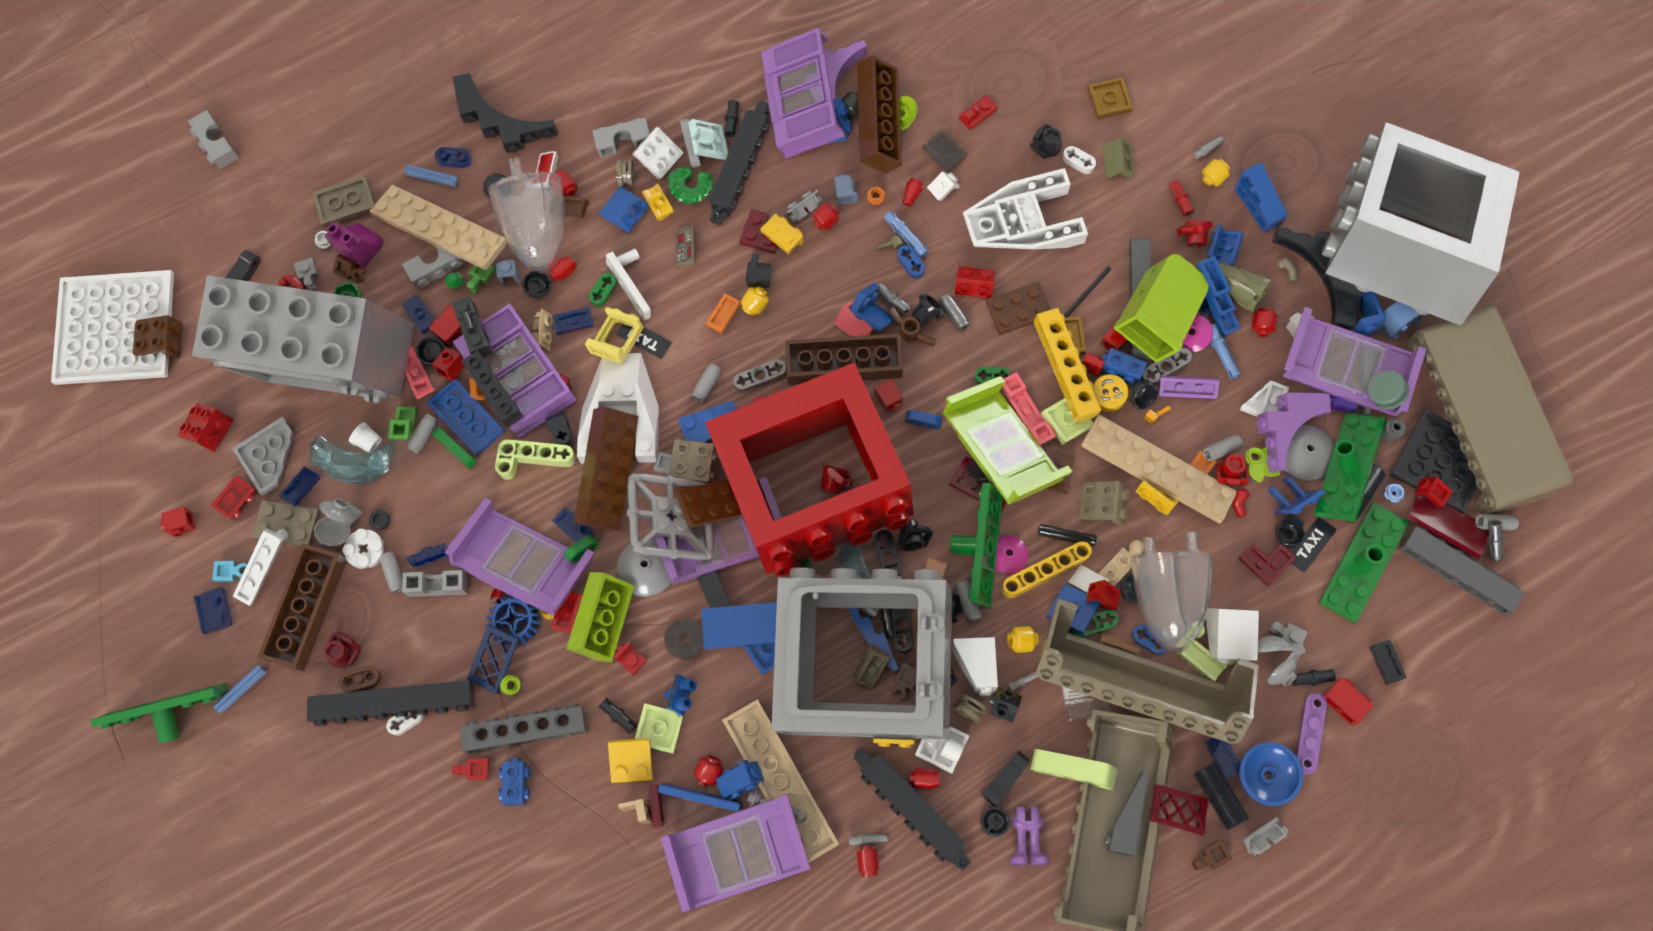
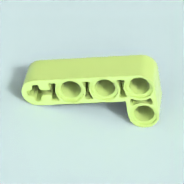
M508 439L503 440L499 444L495 469L501 478L510 480L517 473L518 463L571 467L576 463V455L572 448L567 445ZM508 448H513L511 453L505 454ZM531 449L532 453L528 456H525V451ZM551 451V455L549 457H543L545 452ZM505 466H510L507 472H502Z
M1034 749L1030 770L1038 773L1086 782L1108 790H1114L1118 770L1104 762L1040 749Z

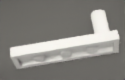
M632 249L618 257L613 252L606 254L607 266L643 321L650 319L651 309L623 268V266L640 258L636 249Z
M269 529L263 530L233 597L249 606L254 604L282 543L288 539L287 531L283 529L277 532Z

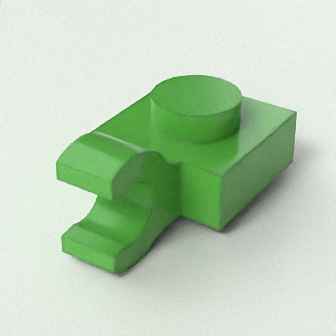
M474 265L469 272L470 277H472L467 284V287L470 288L469 292L476 294L479 291L481 282L487 284L496 271L495 266L490 265L487 270H484Z

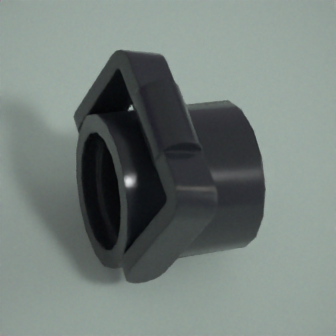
M753 253L751 261L747 264L746 286L769 288L771 264L758 263L759 255Z

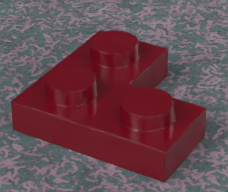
M754 209L750 210L739 240L741 245L775 254L778 246L761 233V228L767 223L769 214Z
M1252 543L1238 559L1268 586L1296 557L1282 544L1267 557Z

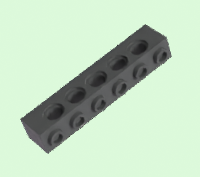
M579 704L567 705V709L559 710L558 707L546 709L547 712L545 713L530 711L526 713L527 716L519 717L518 714L506 716L504 720L489 718L486 719V723L478 724V721L467 722L466 726L460 727L462 752L468 754L588 733L585 709L582 706L579 707ZM568 716V724L561 726L560 719ZM547 719L549 722L548 727L541 730V721ZM523 723H527L528 730L525 733H520V726ZM507 726L508 733L501 737L499 734L500 729ZM487 730V737L484 740H480L479 735L481 731Z

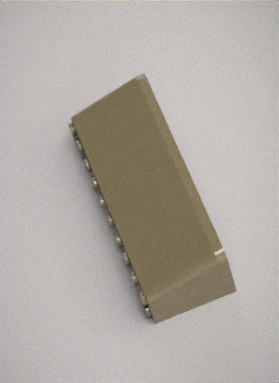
M1493 304L1472 310L1461 326L1445 320L1417 330L1407 341L1408 351L1414 352L1418 346L1426 348L1423 362L1427 365L1429 377L1434 381L1437 395L1445 406V414L1451 420L1452 430L1458 436L1460 448L1468 459V467L1474 473L1476 485L1483 494L1476 502V508L1479 513L1498 514L1546 500L1572 484L1573 477L1497 308Z
M1061 599L1057 600L1046 628L1036 671L1040 679L1231 744L1238 743L1243 739L1254 716L1258 664L1238 658L1228 680L1223 685L1068 633L1078 605Z
M1093 709L1092 715H1089L1087 720V727H1090V731L1093 733L1092 739H1088L1087 743L1088 759L1110 764L1118 770L1114 790L1103 789L1086 782H1081L1080 784L1082 798L1078 800L1076 812L1079 813L1078 821H1074L1073 824L1075 838L1069 847V855L1072 856L1065 870V875L1068 876L1067 885L1064 884L1062 888L1064 901L1056 904L1054 917L1057 918L1056 922L1091 931H1144L1161 824L1149 820L1150 809L1152 807L1154 784L1167 787L1175 734L1169 722ZM1144 770L1149 771L1136 855L1127 856L1107 851L1108 846L1105 845L1106 834L1110 833L1140 773ZM1165 793L1161 794V799L1163 802L1165 801ZM1160 809L1159 817L1162 818L1163 811Z

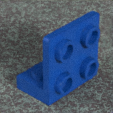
M873 283L858 293L849 311L854 313L856 318L867 322L871 328L882 331L895 321L890 313L874 303L879 296L877 292L880 286Z

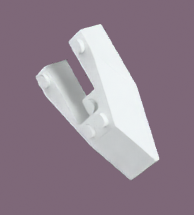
M1065 168L1013 181L964 211L963 216L973 246L1012 249L1069 248L1084 244L1088 232L1082 217L1046 226L1038 204L1041 201L1068 195L1071 184Z
M629 353L623 365L601 358L582 407L577 442V458L581 464H584L593 409L608 407L639 416L636 429L635 456L639 463L656 462L658 457L659 406L642 354Z

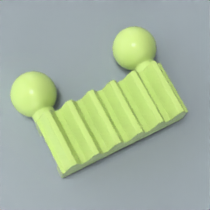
M1194 622L1189 626V634L1174 650L1175 654L1180 655L1182 660L1187 661L1188 665L1193 666L1202 676L1215 682L1227 665H1232L1237 660L1230 659V663H1219L1217 658H1211L1210 652L1195 640V638H1200L1205 634V627L1200 622Z

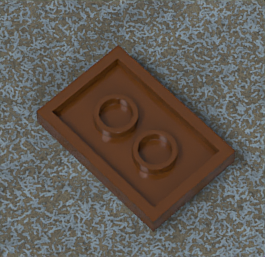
M1039 282L986 299L987 307L999 335L1034 324L1033 321L1037 314L1051 310Z
M728 480L682 488L675 492L689 528L737 519L742 515Z

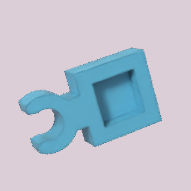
M214 561L212 580L214 582H235V577L241 578L243 575L242 570L248 564L240 563L237 565L235 561Z

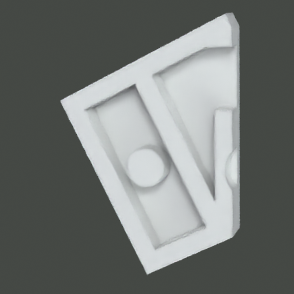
M1269 381L1241 406L1240 411L1256 417L1267 411H1278L1276 406L1277 396L1287 393L1289 387Z

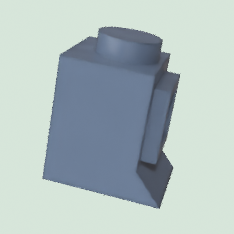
M847 174L834 177L837 204L858 203V194L855 192L853 178L850 179V175Z
M509 259L496 263L497 278L502 286H506L505 277L513 276L517 284H521L519 265L516 264L515 260Z

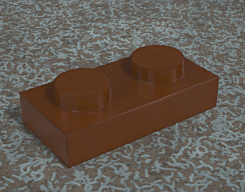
M1056 451L1053 464L1058 470L1069 466L1072 470L1075 455ZM1071 474L1065 476L1061 482L1048 487V490L1067 494Z

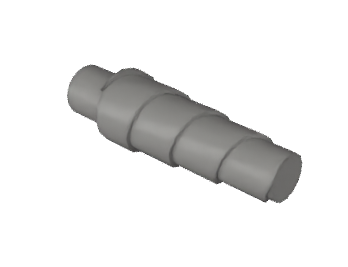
M1217 137L1199 147L1198 151L1193 153L1196 159L1205 157L1224 141L1223 137Z
M857 834L856 836H849L848 841L849 845L857 846L876 844L887 841V834Z

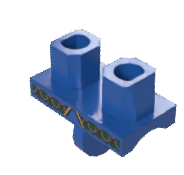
M676 674L671 690H667L664 693V698L668 700L666 708L674 711L679 717L684 716L685 710L691 709L692 701L689 695L690 692L696 691L697 683L690 678L683 677L681 674Z

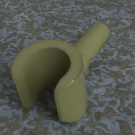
M893 236L890 241L876 245V248L879 250L893 245L894 249L897 250L903 246V242L900 237Z

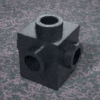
M999 687L997 694L992 693L988 705L992 707L989 714L998 719L1013 723L1022 696L1013 693L1011 690Z

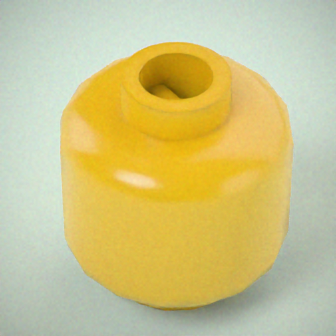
M1213 159L1202 170L1203 182L1208 186H1220L1230 176L1229 165L1222 159Z
M761 287L749 288L741 299L742 309L752 316L761 314L769 302L766 295L767 292Z
M1030 626L1013 627L1007 634L1008 647L1015 653L1032 652L1039 641L1038 634Z

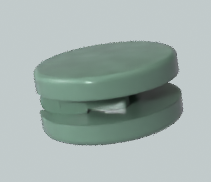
M1388 370L1378 373L1371 379L1368 385V394L1377 407L1387 410L1394 409L1406 401L1409 395V386L1400 373Z

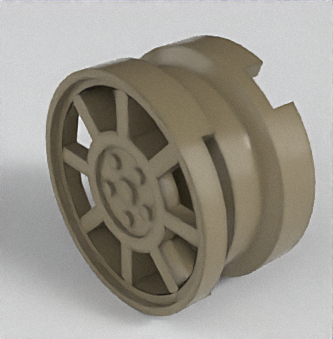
M629 159L624 162L617 160L618 185H634L633 160Z
M962 694L960 703L954 707L955 711L978 724L981 720V714H984L987 710L986 707L972 697Z

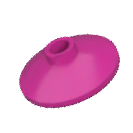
M1196 314L1181 348H1186L1190 352H1198L1209 345L1212 340L1213 329L1205 317ZM1191 329L1196 330L1194 335H1189Z
M1014 536L999 537L995 569L1003 574L1018 573L1025 567L1028 561L1026 545ZM1006 551H1012L1013 555L1007 556Z

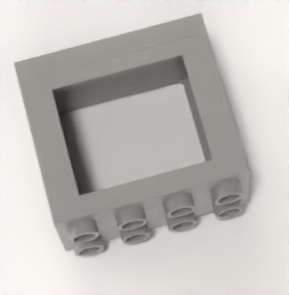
M1385 123L1378 136L1370 133L1367 135L1359 153L1363 157L1360 158L1358 163H1352L1345 177L1344 183L1349 185L1344 187L1337 206L1343 209L1339 208L1329 228V230L1338 234L1331 233L1322 250V255L1330 258L1325 274L1354 284L1359 291H1372L1411 306L1421 315L1432 314L1461 326L1499 273L1520 172L1395 125ZM1379 208H1385L1387 210L1417 220L1424 224L1458 236L1459 239L1453 238L1446 234L1440 233L1438 231L1408 221L1401 217L1379 210Z
M207 275L192 356L212 362L214 367L258 381L361 396L367 402H372L374 398V403H380L383 399H388V397L401 399L414 324L364 298Z
M792 568L790 569V578H778L771 731L785 735L950 740L952 590L947 581L939 576V571L929 569L915 570L914 580H909L897 576L898 571L893 569H874L872 571V579H862V576L856 575V570L831 569V578H822L821 575H815L814 569ZM817 608L918 609L916 705L814 703Z

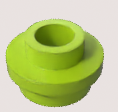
M514 675L505 676L500 683L501 691L506 695L516 694L521 686L519 678ZM509 681L512 682L511 688L507 687V683Z

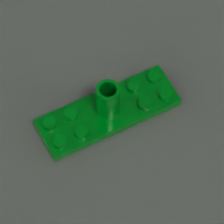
M1345 413L1323 482L1322 489L1325 493L1319 496L1320 500L1317 501L1314 511L1315 516L1356 522L1386 424L1385 418Z
M982 483V489L979 491L980 508L977 510V536L952 535L950 551L955 555H975L974 566L970 572L972 584L969 588L968 596L970 602L982 608L991 609L1003 496L991 483Z
M1373 502L1318 604L1354 624L1357 623L1409 522Z
M227 682L106 713L90 720L92 728L101 726V729L115 726V724L132 722L143 717L142 715L151 713L159 743L180 738L173 707L182 705V708H187L200 702L206 703L216 700V698L222 697L223 692L228 691Z

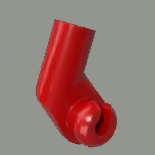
M282 275V278L278 280V284L283 287L291 285L297 289L304 290L306 288L293 275Z
M1238 489L1232 501V506L1238 518L1247 515L1243 506L1246 498L1250 496L1247 489Z

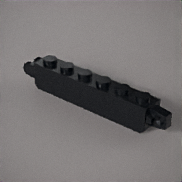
M764 101L758 102L754 111H746L709 198L712 209L710 218L712 223L722 225L727 216L730 217L732 211L735 212L738 205L737 199L739 195L743 194V184L750 177L751 165L755 164L758 148H762L763 136L765 133H768L770 128L767 116L768 105Z
M863 749L857 750L854 759L862 767L860 769L862 774L860 778L868 786L872 784L877 789L875 793L882 801L887 799L891 804L889 808L897 816L901 814L906 819L904 824L912 832L916 830L921 835L919 839L927 847L931 845L936 850L933 854L941 862L945 860L948 863L950 861L961 871L965 870L971 861L962 849L964 841L881 755H874L871 758Z

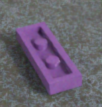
M1160 376L1158 395L1217 399L1220 380L1218 378Z

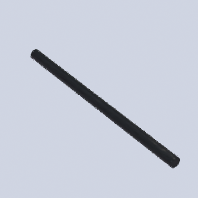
M1109 266L1064 314L1065 318L1078 307L1111 270Z

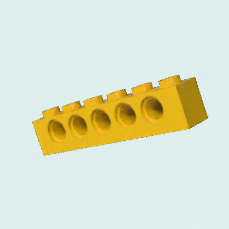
M1058 308L1037 314L1033 323L1064 398H1066L1075 424L1097 417L1101 411V403L1095 397L1093 384L1086 376V367L1084 364H1081L1079 351L1072 342V334L1065 326L1064 315L1060 314ZM1051 329H1055L1058 333H1053ZM1058 346L1064 347L1065 350L1059 349ZM1065 363H1070L1072 367L1066 366ZM1072 379L1077 380L1079 384H1074ZM1079 397H1084L1086 402L1081 401Z

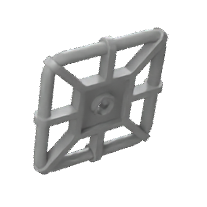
M633 473L629 476V509H627V516L630 523V541L633 547L632 550L635 553L664 556L674 560L676 558L710 560L714 556L713 524L705 525V547L692 534L677 498H673L672 485L692 487L707 484L706 482L675 478L673 475L658 476ZM642 482L665 484V497L655 496ZM636 489L649 501L650 511L637 508ZM671 514L674 517L673 521H670V518L666 515ZM637 518L650 519L651 532L639 541ZM654 536L668 537V549L646 547L644 545ZM676 538L686 539L698 552L678 550L676 548Z

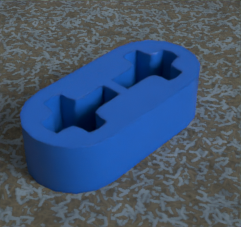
M910 246L900 247L897 256L900 264L911 278H921L925 271L924 263ZM903 252H905L906 254L909 253L910 260H908L906 256L902 257ZM913 265H914L916 268H919V267H920L919 272H917L916 270L913 271Z
M908 410L905 422L915 426L940 429L942 417L935 414Z
M1139 625L1132 631L1133 641L1155 655H1162L1168 650L1169 643L1167 639L1149 627ZM1141 630H1143L1145 632L1144 636L1149 638V640H1147L1144 637L1142 639H1139V634L1136 633V631L1140 632ZM1151 640L1154 641L1155 643H1158L1159 641H1161V642H1162V645H1161V646H1162L1164 649L1160 648L1159 650H1156V649H1155V648H1156V645H1155L1154 643H1152Z

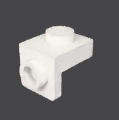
M942 171L927 188L939 201H942L954 188L958 189L960 185L957 183L958 179L951 172L948 174Z

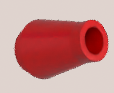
M910 178L906 184L902 204L912 207L924 190V183L918 179Z

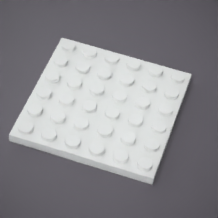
M165 270L60 278L51 383L61 385L168 377L169 356L163 353L135 356L133 354L135 322L137 320L164 315L172 316L174 272Z

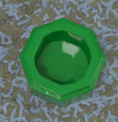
M453 272L447 275L444 281L449 289H457L465 280L460 272Z

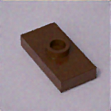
M555 195L550 212L557 215L584 218L589 201L587 198Z

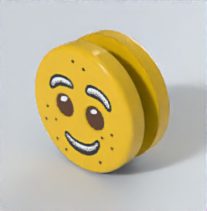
M1112 374L1103 375L1095 381L1093 385L1094 395L1101 403V411L1110 413L1121 409L1128 397V386L1125 381L1119 376Z

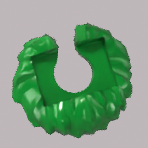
M681 167L669 173L668 188L671 189V194L674 195V198H677L679 201L686 204H696L708 197L709 192L714 188L713 177L710 175V172L701 171L698 174L699 184L695 188H688L684 183L687 178L693 177L692 168Z

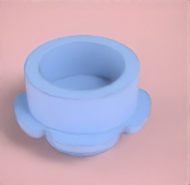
M1389 484L1386 486V491L1384 492L1386 499L1393 503L1403 499L1404 489L1401 485Z

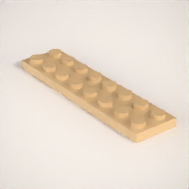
M394 185L390 186L370 210L372 216L484 270L489 268L508 243L506 238Z
M1101 415L1097 416L1081 447L1140 480L1146 481L1156 489L1219 524L1224 520L1236 495V490L1218 483L1215 478Z
M758 699L724 718L722 721L743 759L749 762L758 761L764 781L759 783L758 786L765 798L771 801L788 794L791 807L806 813L804 820H800L798 817H795L809 863L838 846L839 843L779 736L776 732L771 731L772 724Z

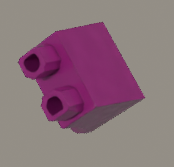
M337 222L331 223L326 229L327 233L324 236L335 252L355 261L356 265L361 268H365L383 246V239L360 223L351 226H342Z

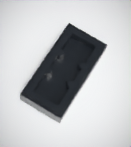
M1390 639L1369 647L1385 685L1407 678Z

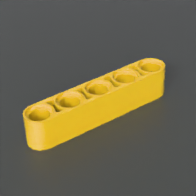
M1078 542L1008 577L1002 585V594L1007 598H1015L1085 563L1092 553L1091 546L1086 542ZM1077 549H1083L1086 552V556H1079ZM1059 558H1066L1069 564L1062 565L1059 562ZM1048 566L1051 569V573L1045 574L1041 568ZM1031 575L1034 582H1026L1024 576ZM1014 584L1016 591H1008L1006 585Z

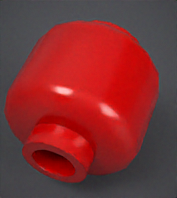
M822 203L812 214L815 220L813 224L819 230L824 228L828 231L839 221L838 214L840 212L832 204Z
M1259 308L1252 315V331L1257 333L1259 337H1268L1269 334L1277 330L1278 315L1271 308Z
M709 754L706 757H701L693 772L697 778L696 782L703 787L716 785V779L722 775L724 770L721 764L722 761Z

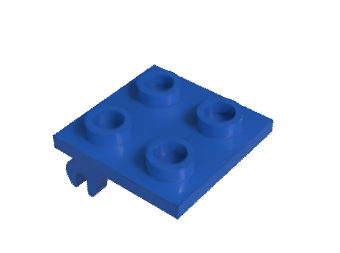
M620 186L600 211L599 216L629 234L650 206L647 202Z
M1290 476L1285 477L1284 481L1297 497L1289 503L1274 486L1268 488L1269 493L1280 506L1274 512L1284 515L1300 513L1304 510L1303 506L1319 501V496L1325 493L1323 489L1303 491Z

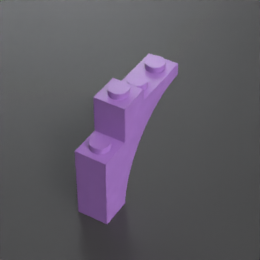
M864 40L854 42L846 48L837 49L834 53H831L829 48L824 49L833 100L836 98V89L845 71L853 63L867 56V45ZM816 62L812 63L817 74H810L807 78H804V83L819 77ZM820 84L806 89L812 103L823 100Z
M1287 392L1277 396L1276 406L1278 411H1267L1258 415L1257 427L1259 434H1266L1265 445L1267 447L1269 473L1286 470L1288 447L1294 434L1303 423L1312 417L1331 413L1329 393Z

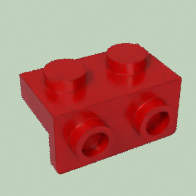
M958 266L954 293L988 299L992 298L996 271L986 268Z
M235 475L210 506L231 520L232 517L236 519L244 510L241 508L244 502L249 503L256 495L253 492L255 488Z
M571 592L554 616L551 625L552 630L571 634L583 596L582 593L576 594Z

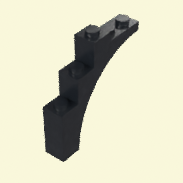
M470 73L453 77L458 110L463 123H473L479 120L481 131L485 138H494L497 135H501L506 153H515L523 150V143L525 142L530 143L543 138L549 139L558 135L554 120L540 122L523 121L506 116L492 108L479 95Z
M1278 228L1272 242L1297 253L1314 268L1328 292L1331 304V324L1351 331L1355 327L1362 291H1359L1354 284L1325 274L1330 258L1322 255V250L1330 233L1317 231L1314 237L1306 233L1293 232L1288 228Z

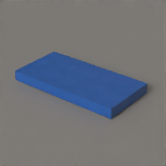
M457 378L453 382L448 383L426 402L476 457L506 432L485 408L470 396V392Z
M777 602L701 609L704 650L775 644Z

